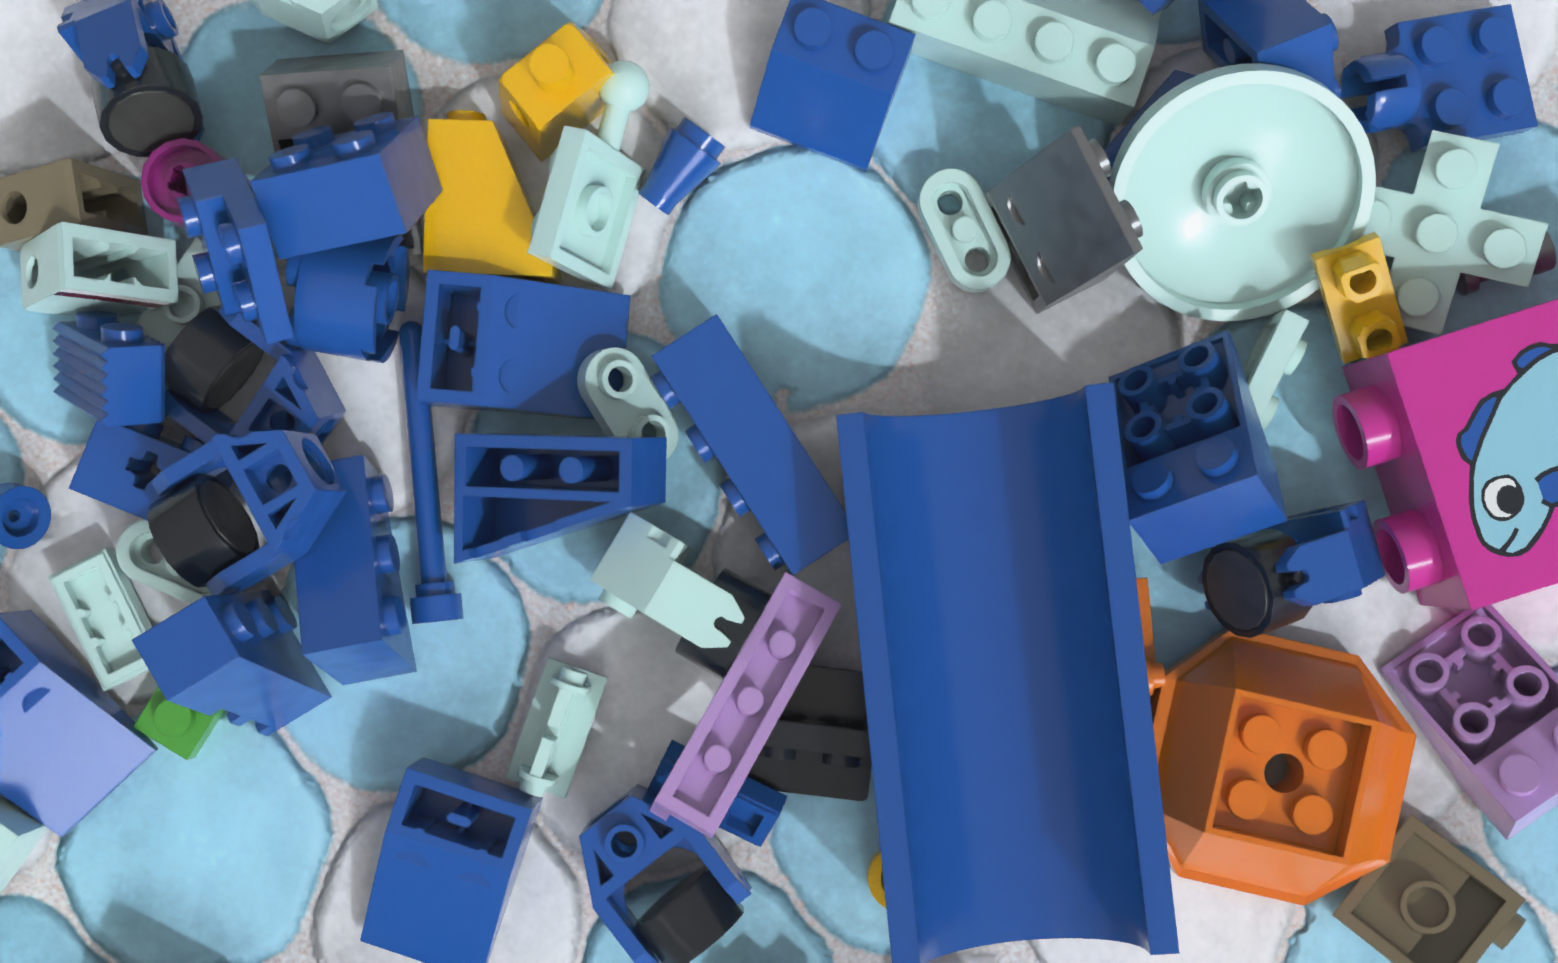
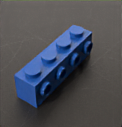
M717 314L651 356L660 371L650 376V379L670 409L682 403L695 424L686 429L685 433L705 463L715 456L730 478L719 485L740 517L750 510L765 531L754 539L775 571L786 564L792 575H795L849 540L845 510Z

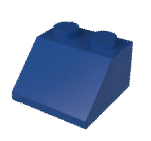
M790 0L770 52L750 122V129L866 172L909 60L916 34L824 0Z

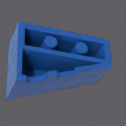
M455 433L454 564L496 558L629 515L630 512L635 513L666 503L667 437Z
M269 590L204 596L132 639L133 644L167 701L209 716L221 709L229 711L226 715L231 724L241 726L253 720L256 722L255 727L258 733L269 736L332 698L312 662L302 655L301 644L293 632V629L297 627V621L292 610L280 596H272Z

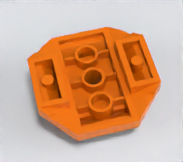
M1223 628L1210 637L1208 642L1164 670L1165 686L1155 689L1151 711L1169 866L1178 877L1304 906L1390 862L1417 735L1358 655L1267 634L1246 638L1236 636L1226 628ZM1283 753L1288 762L1287 774L1279 783L1268 785L1264 775L1265 766L1273 756Z

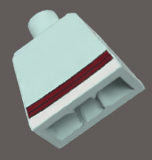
M60 222L26 242L21 247L22 305L27 311L76 317L77 312L107 311L122 317L179 303L175 240ZM125 269L129 273L130 278L114 282L115 276L119 271Z

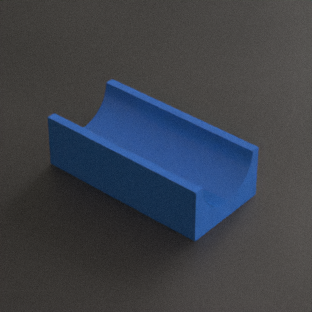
M1114 383L1085 385L1081 390L1048 400L979 411L920 416H880L864 412L836 415L892 963H928L938 957L979 946L1023 940L1059 938L1101 939L1124 942L1139 946L1148 951L1150 955L1180 954Z

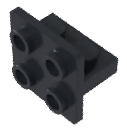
M808 665L747 777L780 792L865 801L868 798L872 762L862 671Z

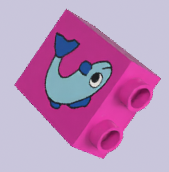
M1558 298L1343 366V372L1350 392L1338 395L1333 400L1332 414L1334 426L1344 453L1356 468L1363 470L1375 466L1390 516L1375 520L1372 528L1386 573L1385 576L1393 588L1402 594L1415 590L1419 603L1423 606L1472 611L1557 584Z

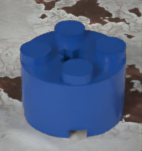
M395 235L288 258L285 272L286 283L288 286L296 287L294 307L288 315L294 338L286 339V343L291 346L301 347L303 350L385 363L391 356L399 336V331L388 329L389 324L392 322L396 311L405 312L410 275L408 247L399 245L404 238L401 235Z

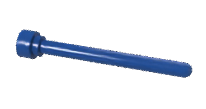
M407 321L399 329V342L421 584L415 585L416 598H410L412 624L464 619L461 593L455 594L454 581L447 582L432 410L430 405L416 401L422 326L416 321Z

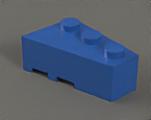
M364 455L332 460L331 463L347 492L308 553L294 561L302 655L342 685L417 672L399 575V551L396 540L392 535L388 512H392L394 509L390 481L386 474L380 475Z

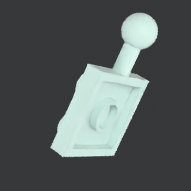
M626 60L616 61L609 65L615 74L605 82L599 92L605 108L597 136L587 129L564 125L558 147L554 150L550 159V176L540 210L536 213L532 222V239L528 249V254L592 286L610 290L613 289L638 201V192L642 187L646 173L644 168L619 152L630 112H634L643 106L650 91L649 79L645 71L636 63Z

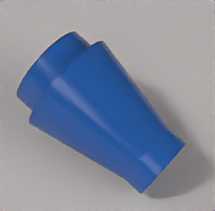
M684 116L676 129L672 126L669 127L648 178L638 193L662 212L669 215L684 197L721 165L717 158L725 146Z

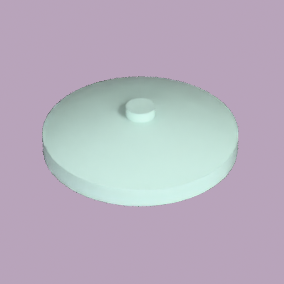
M1261 63L1230 65L1206 71L1184 81L1160 97L1143 113L1124 139L1114 161L1109 180L1119 202L1125 199L1132 205L1143 228V236L1138 238L1143 250L1125 263L1128 272L1139 286L1161 304L1187 316L1212 321H1242L1267 316L1284 310L1317 291L1319 284L1310 254L1341 247L1362 237L1369 222L1376 189V171L1370 142L1362 125L1348 106L1324 84L1309 75L1294 69Z

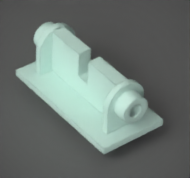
M548 657L505 778L521 783L519 789L530 795L543 797L545 792L565 799L608 678Z

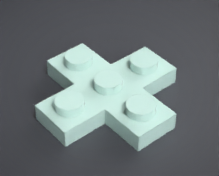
M1432 130L1414 193L1410 194L1376 186L1373 208L1363 236L1375 232L1380 237L1384 255L1394 257L1390 277L1405 327L1442 335L1460 273L1529 287L1549 223L1480 209L1500 146L1499 143Z

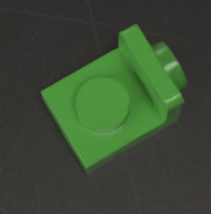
M158 686L133 727L185 760H189L197 756L225 710L221 709L209 716L169 702Z

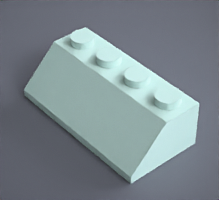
M896 0L888 24L916 34L910 54L1119 126L1132 111L1138 98L1155 49L1161 11L1152 15L1138 0Z

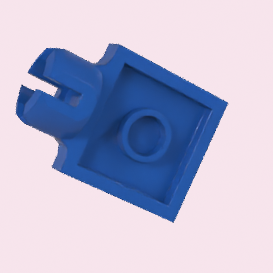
M1511 4L1397 22L1384 31L1387 42L1386 52L1360 56L1359 59L1352 61L1343 68L1339 79L1341 100L1368 95L1367 106L1350 109L1362 125L1365 133L1390 129L1402 131L1408 139L1411 153L1427 150L1432 130L1486 140L1524 133L1538 126Z

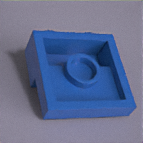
M237 157L182 169L188 195L176 199L188 238L200 235L204 253L192 255L203 293L216 291L225 316L241 312L244 322L256 319L266 344L294 338L267 223Z

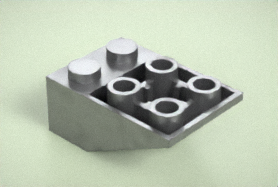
M403 50L277 59L259 75L274 152L292 147L294 145L292 140L294 135L315 127L331 126L333 134L355 130L354 123L356 121L378 113L392 112L395 121L414 117ZM420 217L407 233L400 234L404 239L399 245L408 247L409 255L423 253Z
M1080 125L1067 131L991 188L985 195L1008 243L1011 254L1010 263L1037 314L1104 281L1143 250L1138 239L1143 236V228L1136 211L1127 200L1124 199L1119 202L1107 177L1111 176L1112 171L1104 149L1096 139L1093 138L1088 141Z

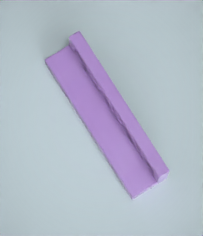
M784 573L764 608L765 610L741 648L650 808L651 813L665 821L671 815L709 838L715 835L841 608V603L789 573Z

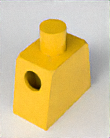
M573 22L563 25L503 73L498 80L502 115L541 162L553 154L554 150L558 147L564 125L584 129L603 113L605 104L599 92L605 82L615 74L609 66L613 62L594 38Z

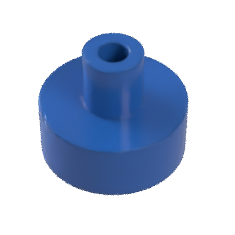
M11 482L0 484V545L10 549H25L36 544L46 534L51 521V508L47 498L39 490L29 486Z

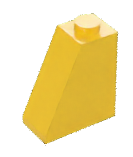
M469 110L450 111L447 113V119H428L427 144L443 191L425 211L423 273L427 275V270L487 274L561 285V272L558 268L528 254L532 239L531 226L536 213L504 137L494 122L486 120V116L483 113Z

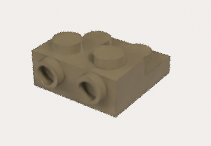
M1411 814L1395 834L1390 862L1362 876L1332 916L1391 963H1477L1492 943L1503 950L1515 937L1526 921L1524 917L1517 913L1526 899Z

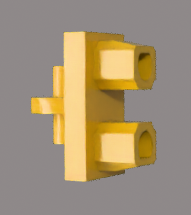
M1375 232L1364 235L1344 246L1310 254L1339 357L1344 364L1361 358L1369 359L1397 350L1402 344L1408 343L1381 240Z

